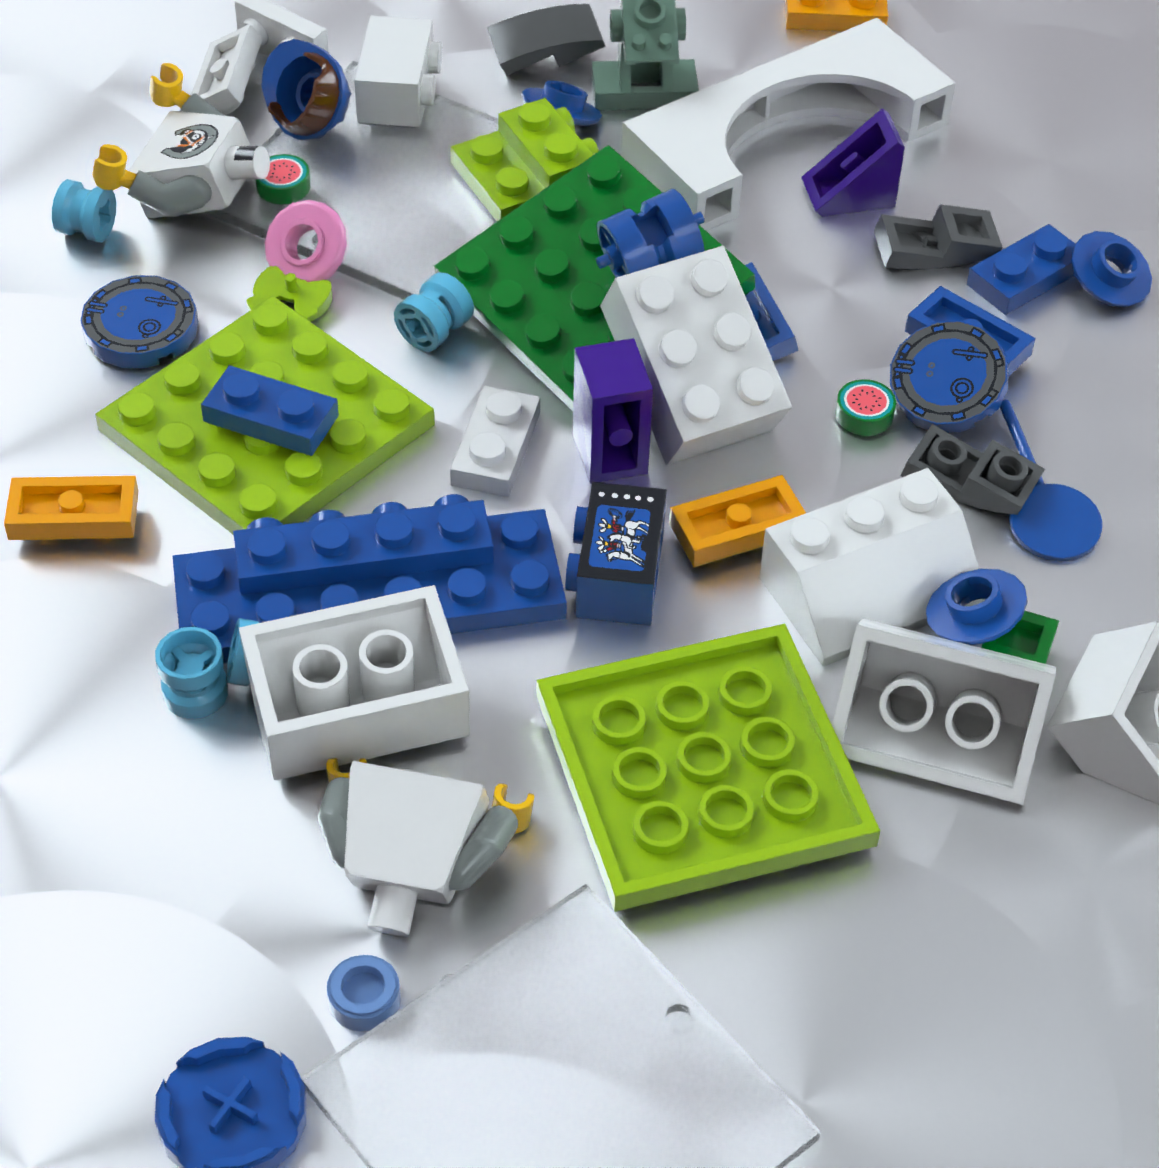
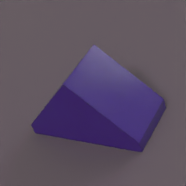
M880 109L801 177L814 210L820 216L895 208L905 147L890 114L885 109Z

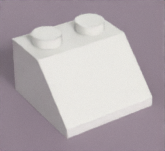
M1155 621L1093 635L1047 727L1084 774L1158 805L1159 622Z

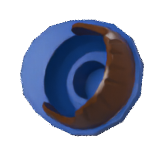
M292 39L279 44L269 54L263 67L261 87L268 111L286 135L300 141L320 139L332 128L344 121L352 93L343 73V68L326 50L310 42Z

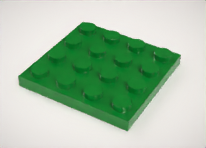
M607 145L435 264V273H447L465 286L474 303L473 315L573 412L575 347L615 341L600 307L615 280V276L609 266L600 269L596 263V258L604 255L597 234V222L627 208L638 214L640 213L643 201L663 192L611 146ZM698 225L703 239L704 251L723 246ZM725 248L743 292L747 295L755 289V274Z

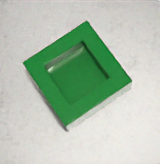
M1025 611L1022 619L1010 632L994 641L983 643L981 648L1046 664L1059 620Z

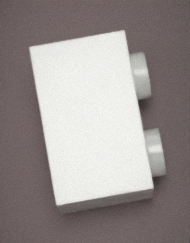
M370 15L354 79L358 124L420 128L424 107H433L435 98L434 74H440L442 64V43L433 41L432 20Z

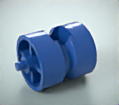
M670 189L643 201L640 213L638 214L627 208L597 222V234L604 255L596 258V263L600 269L609 266L613 275L617 278L703 252L704 244L698 225L705 222L704 216L701 212L693 214L689 205L677 190Z

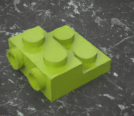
M546 98L498 113V131L450 146L453 167L493 218L499 221L599 152V148L592 138L589 137L581 140L575 133L573 118L567 108L555 109Z

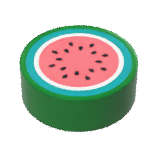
M290 154L269 156L270 169L265 179H255L258 195L267 202L279 205L292 204L303 199L311 188L308 164L300 157Z
M868 379L854 380L845 384L839 390L835 416L838 423L845 430L853 434L862 436L878 435L885 432L893 423L896 398L894 393L880 382Z

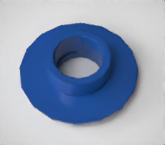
M550 80L545 82L544 89L526 88L522 91V99L525 104L546 98L555 109L567 108L573 118L574 125H595L602 117L598 109L586 102L588 94L584 90L568 83Z
M1094 231L1083 235L1074 245L1071 258L1074 275L1083 289L1096 300L1114 307H1129L1142 302L1149 294L1152 284L1149 264L1140 250L1127 239L1111 232ZM1106 260L1118 266L1122 273L1115 271Z
M977 569L961 573L944 582L931 595L926 608L927 623L940 638L968 645H978L994 641L1010 632L1022 619L1028 603L1025 586L1015 575L1000 569ZM986 599L977 605L965 606L974 600Z

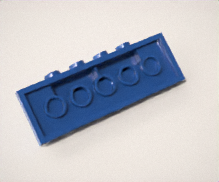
M458 494L443 496L433 506L407 509L398 502H386L378 505L371 514L345 517L344 514L336 510H323L314 514L308 522L284 525L274 518H259L252 521L247 526V529L233 531L235 548L172 555L179 629L198 627L216 635L222 647L223 664L228 663L231 641L236 622L239 618L262 623L435 585L451 634L567 619V601L545 509L487 516L484 500L468 501L466 497Z

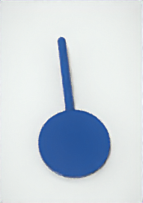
M1004 399L1000 409L1018 453L1036 463L1011 402ZM1042 476L1018 515L1010 514L1009 516L1010 528L1017 542L1033 555L1051 561H1071L1087 555L1097 545L1102 533V518L1098 508L1091 499L1082 492L1065 485L1045 484Z

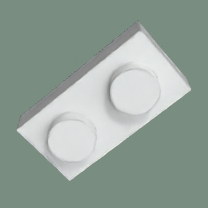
M267 0L234 1L237 29L250 24L262 38L258 53L268 57L279 44L292 39L313 43L329 53L326 28Z
M250 24L209 44L191 95L196 93L224 115L233 112L243 102L248 79L255 68V59L262 38Z
M483 386L450 468L451 486L509 497L540 415V396Z

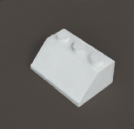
M926 468L766 528L759 578L821 665L826 666L849 656L856 626L863 618L912 631L928 625L926 608L931 595L944 582L961 573L977 570L979 565L962 509L930 469ZM986 599L974 600L965 606L977 605Z
M435 585L239 627L257 720L273 781L327 769L326 762L331 758H337L338 764L341 766L352 763V761L358 762L360 758L371 759L470 736L469 688Z
M863 618L856 626L832 726L847 759L1023 805L1056 677V667Z

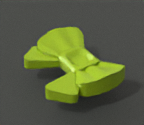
M270 266L258 276L253 287V296L247 298L246 302L250 311L271 296H274L279 300L294 303V311L311 322L320 318L330 308L333 298L332 285L328 280L307 282L306 280L296 278V275L293 273L285 275L278 267Z

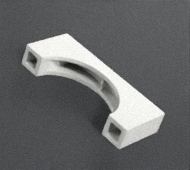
M874 18L624 121L622 126L621 156L661 192L670 189L677 190L683 196L693 214L698 212L703 214L705 222L700 224V226L708 231L739 217L743 175L735 167L730 156L741 143L755 133L781 122L805 117L835 116L868 121L883 108L890 114L899 136L905 141L910 142L948 125L956 82L880 19Z

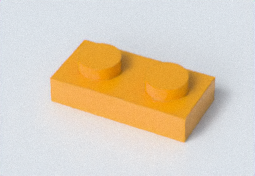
M785 0L786 29L845 31L874 18L880 19L886 25L888 21L887 0Z
M136 475L11 477L4 519L8 540L134 538L139 495Z
M780 475L670 507L669 525L692 566L697 567L763 547L766 528L806 514L784 476Z

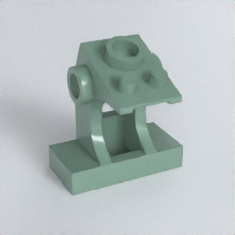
M621 0L620 9L610 10L611 42H618V61H592V88L594 107L596 109H656L699 91L694 59H679L678 41L685 40L686 38L685 8H676L675 0ZM660 83V86H631V84Z

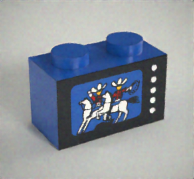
M592 482L588 507L577 506L575 514L573 543L582 544L581 553H569L566 569L565 591L576 592V618L651 626L664 535L667 489Z

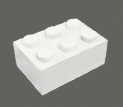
M724 245L615 278L600 307L615 341L635 339L653 387L651 430L666 466L773 431L792 408V404Z

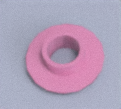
M313 200L294 202L281 210L269 225L265 239L266 260L269 266L278 267L285 275L293 273L296 275V278L306 280L307 282L327 280L332 277L341 265L347 247L346 229L338 213L327 204ZM315 230L318 238L316 250L310 257L300 260L297 254L298 242L303 234Z

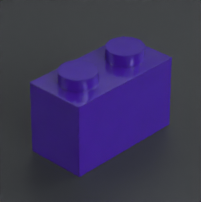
M634 338L575 347L573 435L590 484L592 482H605L648 474L653 387Z

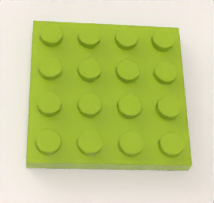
M271 296L95 414L98 431L231 534L236 530L247 529V526L252 521L264 517L277 519L283 525L304 522L435 425L433 407L274 296ZM229 365L337 399L339 416L312 456L203 422L201 403Z
M785 623L536 680V697L614 912L878 846L879 826Z

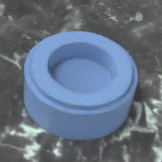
M357 955L339 963L333 969L327 981V998L332 1016L340 1025L354 1031H371L387 1024L397 1013L401 1000L399 978L395 969L384 959L372 955Z

